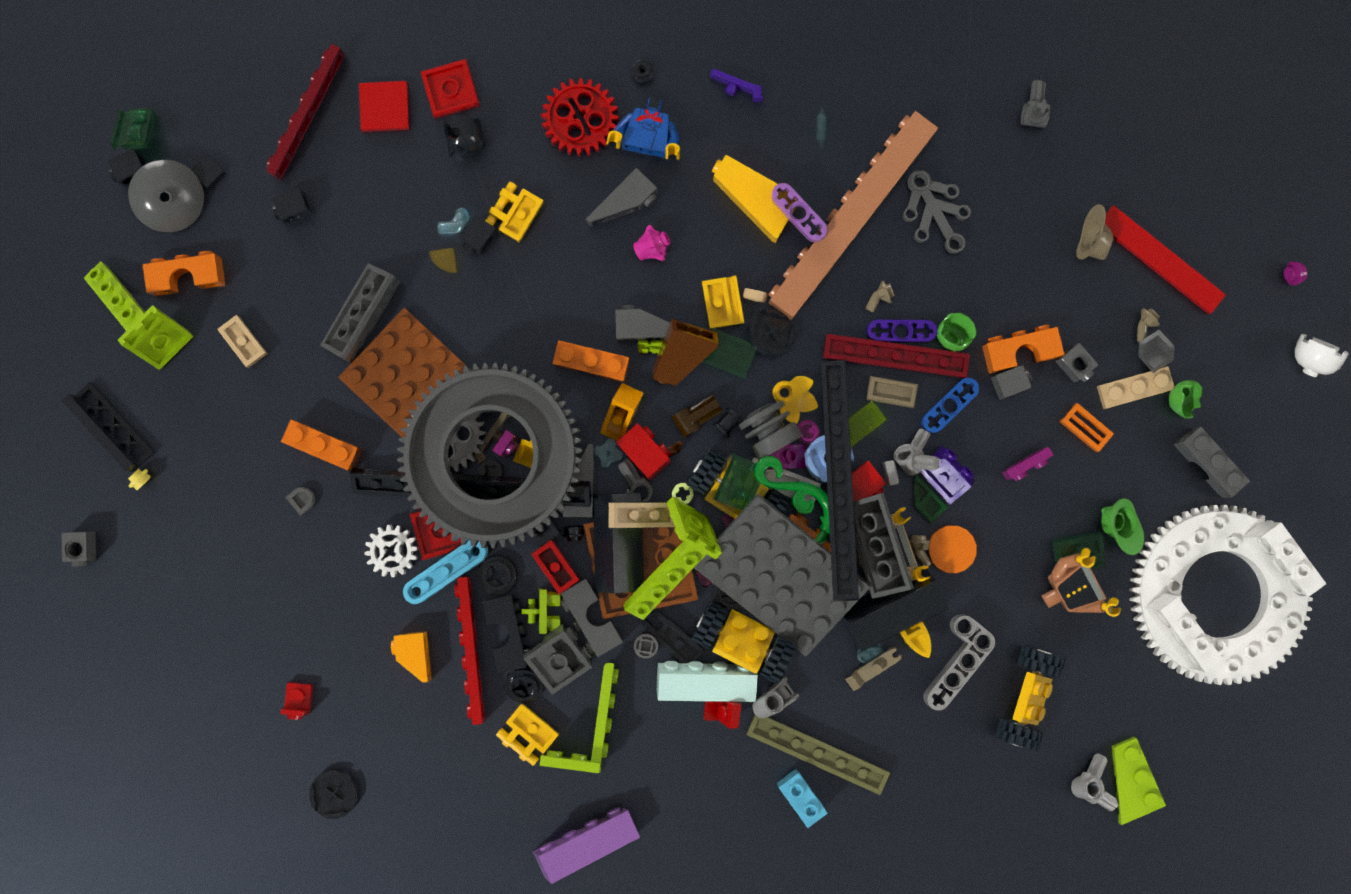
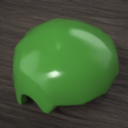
M950 313L938 326L937 337L939 342L951 351L964 350L976 337L975 323L962 313Z
M1189 379L1178 383L1169 394V406L1171 409L1185 419L1193 418L1194 414L1192 411L1195 408L1201 407L1202 386L1195 380Z

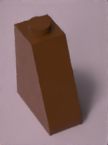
M671 319L653 365V379L661 384L676 386L718 347V333Z

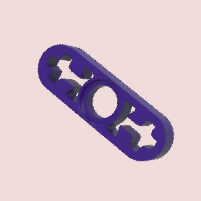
M878 319L868 325L866 334L870 340L927 343L936 337L937 327L930 320ZM888 324L892 325L890 329L891 338H888L889 333H881L879 337H876V333L871 331L876 325H879V328L884 330L889 328ZM897 325L907 327L908 335L905 338H900L896 335L895 328ZM912 325H916L914 330H921L926 325L927 329L931 330L932 333L928 334L927 338L924 337L923 333L914 334L915 338H912Z

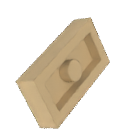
M235 315L217 329L247 368H250L268 354L238 315Z

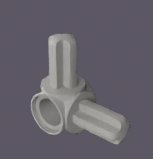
M920 428L911 444H904L894 452L895 461L909 476L918 474L922 469L937 470L940 467V459L938 457L924 455L922 451L930 437V433L925 429Z
M1095 754L1087 772H1082L1081 776L1074 778L1071 790L1076 797L1085 799L1091 804L1098 803L1108 811H1113L1119 805L1117 803L1118 800L1105 791L1103 781L1100 779L1108 761L1105 756Z

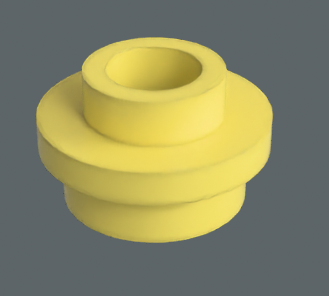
M137 469L128 478L131 481L128 486L139 490L151 478L147 473L148 470L141 471Z

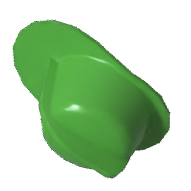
M1122 498L1114 505L1102 508L1101 523L1103 531L1108 536L1116 538L1118 545L1126 554L1135 555L1139 553L1144 544V532L1132 502L1129 499Z

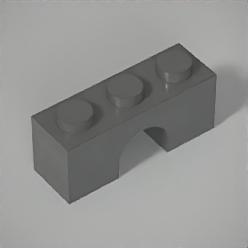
M1201 426L1189 429L1173 444L1189 462H1195L1207 473L1208 478L1206 481L1221 498L1235 496L1250 482Z
M588 578L561 593L563 598L560 599V602L566 612H572L575 618L572 623L578 633L583 632L587 638L584 643L591 655L595 653L599 657L623 643L624 640L612 620L602 625H596L589 620L587 615L588 608L592 603L599 600V597Z

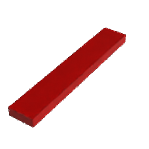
M1113 205L1106 212L1105 224L1113 233V239L1207 314H1211L1226 296L1225 293Z

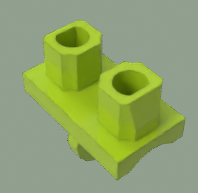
M539 589V608H535L536 599H528V608H522L521 614H528V623H535V614H539V634H547V631H552L560 626V615L547 616V606H560V594L547 591V589Z

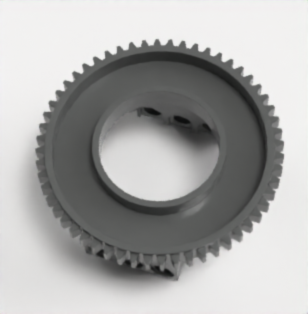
M484 363L481 370L479 365L473 364L472 371L469 367L464 366L463 374L455 369L453 378L449 374H445L446 382L437 379V388L429 385L430 394L421 393L424 399L423 402L415 401L414 403L418 409L409 410L413 418H405L404 420L409 424V427L401 428L406 437L399 438V441L404 443V447L398 448L397 451L404 453V456L397 458V461L404 463V466L398 469L399 472L405 473V476L400 481L408 482V485L403 490L405 492H412L407 498L408 501H417L413 509L422 508L419 514L420 518L429 516L426 521L427 525L436 523L434 530L439 531L443 528L442 536L444 537L452 533V541H457L461 536V544L466 545L470 539L472 547H476L479 540L481 548H486L488 542H490L491 548H496L498 541L502 547H506L508 539L512 545L517 544V537L522 542L526 541V533L531 537H535V528L543 532V523L552 525L550 517H560L556 510L566 509L562 502L571 501L567 493L576 491L571 486L572 483H579L574 474L581 473V469L577 468L576 464L582 463L583 460L577 458L576 454L583 452V449L576 447L582 440L574 437L580 431L578 428H572V425L576 423V419H568L572 411L570 409L563 410L567 403L566 401L557 402L561 395L558 392L551 395L554 389L551 385L544 388L546 381L541 379L536 383L537 375L532 374L528 378V371L525 369L519 374L517 366H514L510 371L507 364H504L500 370L498 363H494L492 369H490L488 363ZM483 412H502L513 416L524 426L533 445V463L524 483L510 495L494 500H482L466 493L454 480L448 463L449 445L458 427L470 417Z

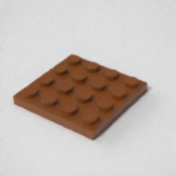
M403 308L338 378L401 437H406L401 428L409 427L407 426L408 423L404 420L405 418L412 419V414L409 410H417L415 401L423 402L424 399L421 393L429 395L428 386L431 385L437 388V379L446 382L445 374H449L453 378L455 369L463 374V367L466 365L407 309Z
M594 522L584 524L595 578ZM675 527L642 528L644 582L683 542L676 534ZM692 570L654 609L698 600ZM598 592L603 619L631 614L624 610V603L634 592Z

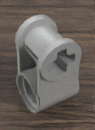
M786 675L781 677L777 684L772 683L765 692L756 698V702H753V711L757 717L767 718L777 714L799 697V694L797 692L794 693L787 683L788 678Z

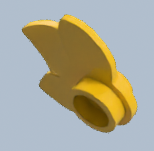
M797 376L790 382L780 381L773 388L774 400L776 402L783 400L785 404L783 408L779 409L780 414L789 411L790 415L786 420L791 423H798L800 412H809L818 408L816 399L808 392L813 384V380L810 378ZM787 389L789 392L788 397H782L780 390Z

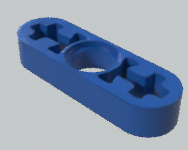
M972 378L960 380L922 417V428L929 433H936L942 430L976 397L979 392L978 383ZM962 384H971L970 391L972 394L966 393L961 398L953 394L954 391L957 395L963 391L964 387ZM946 399H952L956 402V410L950 413L944 409L943 404ZM938 408L940 413L946 416L947 419L945 420L944 417H941L936 422L938 427L936 428L935 426H933L930 428L928 426L930 422L928 420V417H936L939 414V412L936 411V409Z

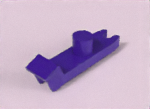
M712 69L710 78L727 84L726 94L735 96L737 89L752 94L753 102L763 101L761 85H754L719 70Z

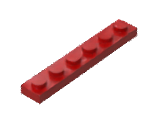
M471 576L457 578L458 583L454 584L455 596L460 599V607H457L458 622L462 621L463 631L459 632L460 645L465 648V655L462 656L463 670H467L468 680H464L465 694L470 696V704H467L468 719H472V725H477L485 722Z

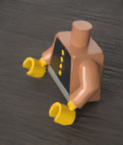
M1084 548L1081 551V555L1078 553L1060 558L1052 573L1048 576L1053 590L1041 596L1048 608L1061 602L1068 612L1104 613L1106 611L1111 617H1116L1120 614L1121 608L1112 607L1118 605L1119 600L1117 598H1110L1107 603L1104 601L1106 597L1090 568L1095 564L1096 559L1095 556L1089 558L1090 549Z

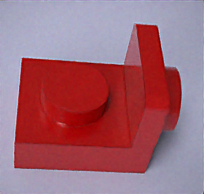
M288 682L285 704L280 714L287 715V719L301 720L302 716L310 714L313 684Z
M705 701L703 718L706 721L718 720L729 729L738 728L741 704L738 702Z

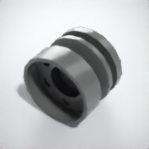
M783 400L759 408L749 414L738 425L741 431L752 426L753 430L746 434L745 438L758 437L759 440L751 447L758 461L803 436L795 422L784 426L782 421L790 415L789 411L778 415L776 412L785 406Z

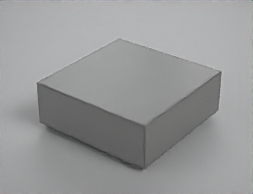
M895 461L883 462L882 467L886 485L898 484L899 479Z

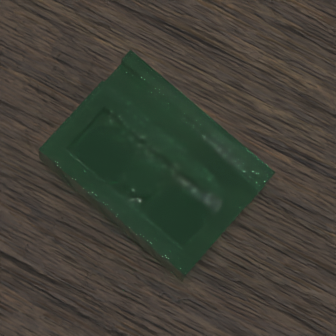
M137 108L129 109V112H123L122 109H119L110 140L112 149L117 150V147H123V149H148L156 117L154 109Z
M713 328L712 331L718 333L719 344L702 362L745 379L756 350L750 342Z
M733 454L714 499L736 509L743 510L755 497L760 486L754 472L756 463Z
M1101 532L1052 540L1055 564L1062 557L1078 553L1081 555V551L1084 548H1088L1091 551L1089 558L1096 557L1095 564L1090 567L1091 570L1106 567L1104 562L1103 535Z

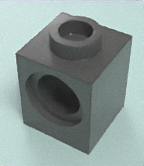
M1080 343L1073 345L1063 356L1055 361L1074 383L1080 380L1083 382L1087 381L1095 374L1093 369L1099 365ZM1075 359H1079L1082 362L1083 368L1081 371L1074 367Z
M1023 365L991 377L999 400L1032 388L1030 384L1032 383V377L1029 371L1024 369Z
M96 532L62 533V562H71L72 567L87 566V561H96ZM79 543L82 546V553L80 555L76 552V546Z

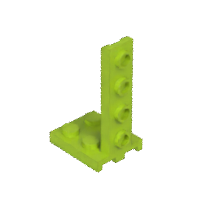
M100 261L84 277L126 330L118 339L120 344L158 370L194 337L190 331L154 305L145 312L103 262Z
M672 497L667 502V506L675 526V532L683 542L624 603L625 611L642 620L706 555L717 559L722 554L719 544L716 543L717 538L709 517L675 497Z
M606 663L604 665L591 760H587L588 755L573 753L570 758L563 757L564 752L549 750L547 754L541 755L539 766L592 773L601 772L602 758H607L609 743H604L605 733H610L612 718H608L609 708H614L615 694L611 693L612 684H617L619 669H614V663Z

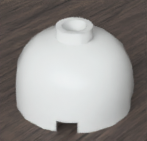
M1300 335L1295 347V358L1297 363L1304 367L1302 372L1313 377H1317L1318 373L1329 375L1339 370L1349 354L1347 351L1340 354L1338 353L1340 348L1315 337L1308 341L1305 340L1307 335Z

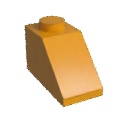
M622 383L612 399L600 433L616 441L624 436L644 393Z
M427 631L395 635L394 640L391 641L392 655L396 656V661L421 682L432 680Z

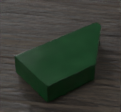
M918 475L913 478V507L932 524L948 506Z

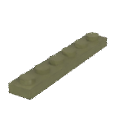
M754 714L746 732V735L878 795H881L890 775L889 771L770 717L759 718Z

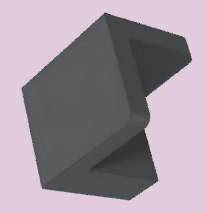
M1159 329L1139 342L1138 357L1154 373L1174 360L1175 346Z

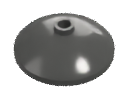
M156 160L147 163L134 174L129 185L128 197L133 213L144 225L160 232L183 230L193 224L202 212L204 205L202 184L190 168L177 161ZM166 192L169 194L170 198L167 202L161 200V193Z

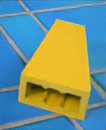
M725 155L722 161L718 159L712 169V172L715 173L713 181L771 241L776 243L789 221L773 203L771 198L772 191L778 184L728 155ZM786 190L784 192L778 191L779 195L777 198L779 200L784 198L788 202V206L785 207L788 210L796 200L793 199L790 202L787 199L788 192Z

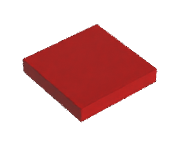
M466 59L421 71L434 119L480 106Z
M407 81L359 83L360 124L362 132L410 130Z
M421 511L409 514L422 560L450 553L463 545L461 544V536L457 541H452V533L444 537L442 536L443 528L439 531L434 530L436 523L427 525L426 521L429 516L420 518L419 514Z

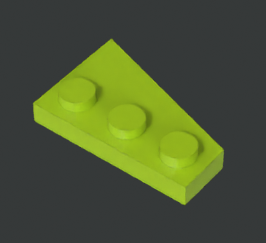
M1132 737L1113 745L1112 757L1117 785L1116 799L1119 804V824H1126L1165 807L1166 804L1137 738Z

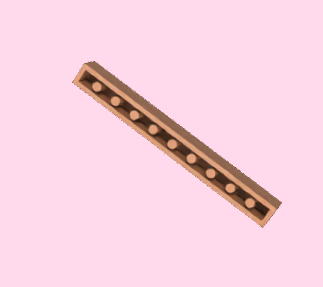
M915 111L911 117L908 115L904 117L898 125L901 128L896 136L893 133L884 144L887 148L882 155L878 152L869 163L872 165L869 172L863 171L855 181L858 184L853 192L848 190L841 199V202L844 204L839 211L834 209L826 220L829 224L827 225V233L823 240L813 243L810 248L805 246L797 257L800 261L796 267L791 265L783 275L786 280L781 286L776 284L769 293L771 299L768 304L784 313L789 320L794 318L937 131L938 127ZM820 227V228L817 230V232L815 233V234H817L818 236L821 235V234L819 233L821 227Z

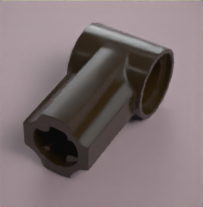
M712 394L694 406L684 408L671 418L684 438L700 429L701 425L723 413Z

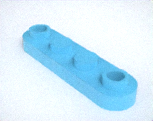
M469 540L466 545H461L407 582L403 588L404 598L411 604H419L426 601L483 562L488 555V547L481 548L479 540L476 547L479 548L480 553L476 556L473 553L474 547L471 546ZM416 587H419L421 590L419 596L415 594Z

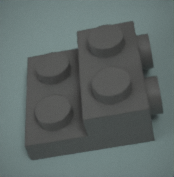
M563 624L544 636L543 642L523 655L525 662L552 695L592 668L590 658L593 656L588 651L586 645L581 647L576 641L578 636L573 628L569 627L566 629Z

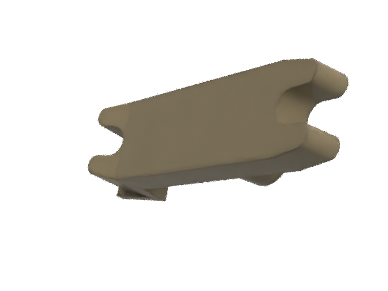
M506 413L500 414L483 439L486 444L479 445L478 447L482 453H474L479 465L488 459L485 452L492 442L496 441L498 443L503 433L500 430L510 415Z
M892 647L847 677L845 680L852 690L861 688L865 682L897 663L902 658L901 654L893 655L897 648Z

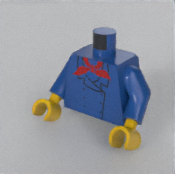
M649 98L646 109L635 108L633 113L627 114L617 124L615 129L608 133L606 144L609 145V142L612 141L616 142V149L620 148L622 140V149L666 159H668L669 155L674 154L677 156V160L680 159L679 135L674 123L669 121L668 114L660 113L662 101L659 99Z

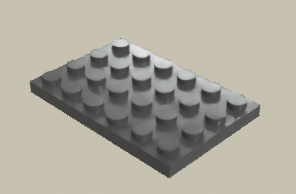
M758 493L717 538L716 543L719 544L722 554L717 559L706 555L694 567V569L775 633L796 644L795 649L804 656H807L858 601H833L831 552ZM858 575L860 599L870 588V585Z

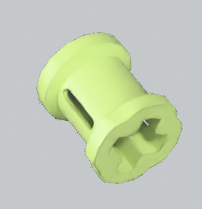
M679 483L674 487L672 497L677 498L676 493L679 492V488L683 487L685 491L689 490L690 495L686 496V500L682 501L688 504L694 496L693 489L687 486L686 483Z

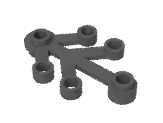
M923 170L912 172L907 181L912 193L908 206L902 213L904 221L910 223L917 218L918 212L916 208L920 196H922L926 203L920 226L914 233L915 241L918 243L927 241L929 238L928 230L933 216L946 239L945 249L951 254L961 252L965 247V239L962 235L953 232L943 212L953 214L958 220L964 221L971 215V209L967 205L959 206L935 199L931 191L943 193L946 199L954 200L959 195L958 186L932 181L930 175ZM921 179L923 186H917L915 180ZM949 188L955 190L954 196L948 194ZM959 210H966L967 216H961ZM912 211L914 213V217L908 218L906 216V212ZM918 232H924L926 235L925 239H920ZM951 241L957 242L958 247L956 249L950 246Z

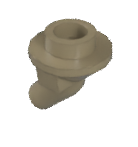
M884 280L881 281L878 290L871 295L865 309L874 313L880 299L892 303L890 298L895 297L891 284H885Z
M1151 308L1149 310L1141 309L1137 341H1142L1147 337L1148 327L1160 326L1158 322L1160 316Z
M912 535L909 543L912 550H914L915 556L923 566H929L931 560L924 550H929L931 540H926V535Z

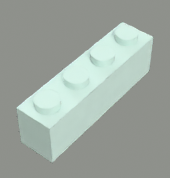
M666 661L658 663L657 697L658 701L756 702L758 674L737 664H726L725 662L702 664L698 661H691L689 663Z

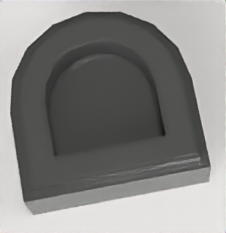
M299 487L286 496V499L300 516H303L312 509L316 503L314 491L307 487Z

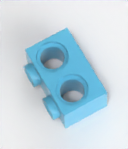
M794 769L777 782L778 788L807 828L828 814L825 807L797 769Z

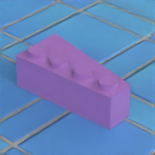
M619 807L614 808L606 813V817L599 820L597 818L585 823V827L569 831L561 838L548 842L534 850V856L545 879L553 884L640 838L628 810L624 808L620 810Z

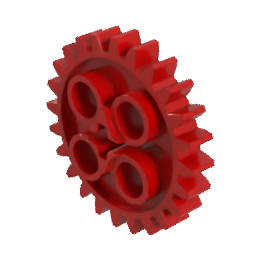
M582 78L579 79L578 84H575L570 79V86H566L561 82L562 90L560 91L553 88L555 96H546L550 104H543V109L547 112L541 114L542 119L547 120L542 123L543 129H549L545 134L547 138L553 137L551 140L552 145L560 143L559 151H563L567 147L568 155H571L576 150L578 157L581 156L583 150L590 156V149L592 148L598 153L599 144L607 147L605 139L608 137V133L617 126L612 122L619 121V116L614 115L618 111V107L611 106L615 102L614 97L607 98L609 90L606 89L601 92L600 83L593 87L592 79L585 85ZM584 97L591 99L590 104L586 106L580 105L579 101ZM570 99L576 104L580 115L584 116L585 124L591 132L590 136L586 134L581 121L576 118L575 110L569 103ZM563 108L570 110L569 115L566 117L558 115V112ZM593 118H600L603 121L597 127L592 126L590 122ZM573 129H579L582 132L577 138L570 137L569 133Z

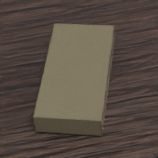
M870 376L866 400L914 408L918 384Z

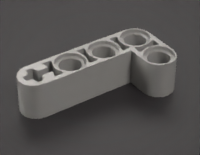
M958 614L951 619V631L964 643L924 692L923 698L925 703L934 710H943L950 704L995 646L994 636L967 615ZM965 619L968 622V628L965 632H960L958 630V623ZM980 635H985L987 643L984 647L979 648L977 646V639ZM965 654H970L972 662L969 666L965 667L961 662L962 657ZM950 673H955L957 676V681L953 685H948L946 682V678ZM940 684L949 691L946 693L943 689L939 688ZM934 693L939 695L940 702L934 701L932 698Z

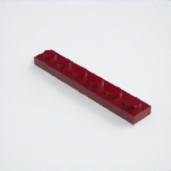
M331 44L330 48L324 51L321 57L322 63L318 71L315 70L310 79L311 84L307 92L305 91L300 97V106L297 112L291 115L286 133L282 134L278 140V149L275 155H271L267 162L266 171L280 181L345 57L341 48L334 44Z
M826 334L823 359L845 360V362L958 378H967L970 358L968 353Z

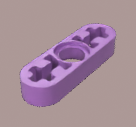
M786 183L776 185L771 195L773 203L807 240L814 243L823 240L827 233V226L824 221L790 185ZM779 190L781 192H784L785 190L788 192L787 199L790 202H792L793 199L796 200V202L791 204L788 210L785 208L786 206H788V202L784 198H782L781 200L777 198L779 195ZM795 207L805 209L806 216L803 219L794 218L792 210ZM810 216L813 218L810 224L813 227H821L819 231L820 236L817 234L812 236L810 234L812 229L808 224L805 227L802 226Z

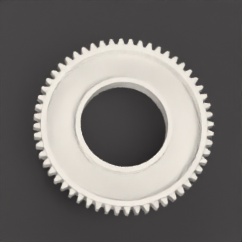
M1210 505L1209 509L1207 506H1200V511L1198 508H1192L1191 514L1188 511L1181 512L1182 518L1179 515L1173 516L1174 523L1165 521L1166 529L1158 527L1159 535H1150L1153 542L1144 543L1148 548L1147 551L1141 550L1139 552L1143 559L1135 560L1140 567L1132 569L1137 574V577L1130 578V581L1136 583L1135 587L1129 588V591L1135 593V596L1131 597L1130 601L1136 602V606L1132 607L1131 611L1138 612V615L1133 620L1141 622L1136 627L1137 630L1145 631L1141 638L1145 640L1150 639L1146 646L1149 648L1156 647L1153 654L1156 656L1162 655L1160 661L1163 663L1169 661L1168 667L1171 669L1177 667V673H1185V677L1190 679L1194 677L1199 682H1202L1204 679V682L1208 684L1214 681V684L1221 685L1222 682L1231 685L1232 680L1234 683L1241 684L1242 678L1244 681L1250 682L1251 675L1254 678H1261L1260 671L1264 674H1269L1268 667L1278 668L1276 662L1284 663L1285 659L1283 656L1285 654L1292 655L1290 648H1297L1296 639L1303 638L1300 631L1307 630L1304 621H1310L1306 613L1307 611H1312V608L1308 606V602L1313 601V598L1309 596L1326 585V582L1281 522H1274L1272 520L1265 522L1264 515L1256 517V512L1249 511L1247 513V508H1239L1238 510L1237 506H1230L1228 509L1227 505H1220L1219 508L1217 505ZM1217 551L1235 554L1247 562L1255 572L1261 589L1259 609L1252 622L1242 631L1227 637H1211L1205 634L1195 621L1197 619L1196 616L1190 614L1181 601L1182 582L1189 568L1199 558Z

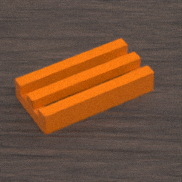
M1074 403L1072 408L1065 414V417L1059 421L1095 452H1099L1114 435L1112 431L1078 403ZM1077 411L1081 416H1083L1087 421H1089L1093 426H1095L1099 431H1101L1105 435L1104 438L1097 434L1093 429H1091L1087 424H1085L1081 419H1079L1074 413ZM1069 419L1073 420L1077 425H1079L1083 430H1085L1089 435H1091L1095 440H1097L1099 444L1097 445L1093 440H1091L1087 435H1085L1081 430H1079L1075 425H1073L1069 421Z

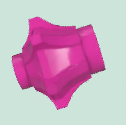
M652 225L646 227L643 236L633 243V247L641 261L651 258L663 261L665 260L667 246L671 242L665 231H656Z

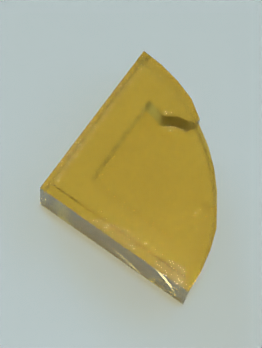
M453 248L429 251L431 259L440 269L449 273H457Z

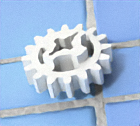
M387 525L386 531L382 527L377 528L379 534L371 533L370 537L373 541L366 542L365 544L370 547V551L364 552V554L371 556L367 564H375L376 566L373 571L378 572L381 569L382 576L384 577L389 572L391 577H397V571L401 575L406 574L405 567L413 568L414 566L410 561L418 559L416 555H413V551L419 550V547L412 545L417 539L415 537H408L410 534L409 530L402 533V526L397 525L395 530H393L392 525ZM391 534L397 535V537L394 538L393 541H388L387 539L383 538ZM405 544L407 546V555L404 554L403 546ZM395 546L396 548L394 549V552L396 553V555L389 556L388 554L390 551L388 547ZM377 547L380 549L379 558L377 557ZM391 561H395L396 563L400 564L397 567L386 566Z

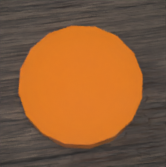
M948 525L939 528L931 535L928 554L931 563L937 569L946 573H959L973 564L977 545L974 537L966 529L960 526Z

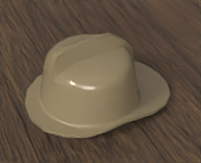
M1097 204L1093 206L1085 218L1081 238L1076 250L1078 259L1083 260L1090 256L1099 260H1105L1113 242V233L1105 224L1106 211L1103 205Z

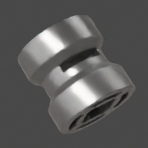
M644 632L636 638L634 650L641 658L653 657L658 650V641L653 634Z

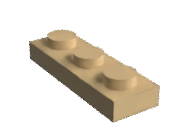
M1167 366L1154 373L1150 371L1097 386L1103 409L1171 391L1174 388V383Z
M609 503V528L675 526L669 515L670 511L667 503Z

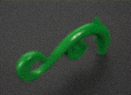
M765 456L759 459L754 469L757 481L768 488L795 491L791 498V505L797 513L807 514L814 508L813 499H809L807 502L804 500L806 494L813 496L821 504L824 517L820 516L822 524L815 540L823 545L828 536L830 537L828 494L821 488L806 482L769 481L764 475L765 470L768 467H772L775 469L776 478H781L783 474L781 461L774 456Z

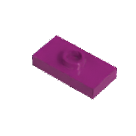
M788 444L768 455L778 458L783 469L807 468L804 453L807 450L806 444ZM768 467L766 470H775V469H773L772 467Z

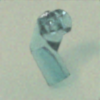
M459 208L455 211L456 214L451 221L438 222V234L460 233L469 223L470 215L465 208Z
M877 645L863 652L859 649L857 651V659L861 663H866V661L874 659L884 651Z

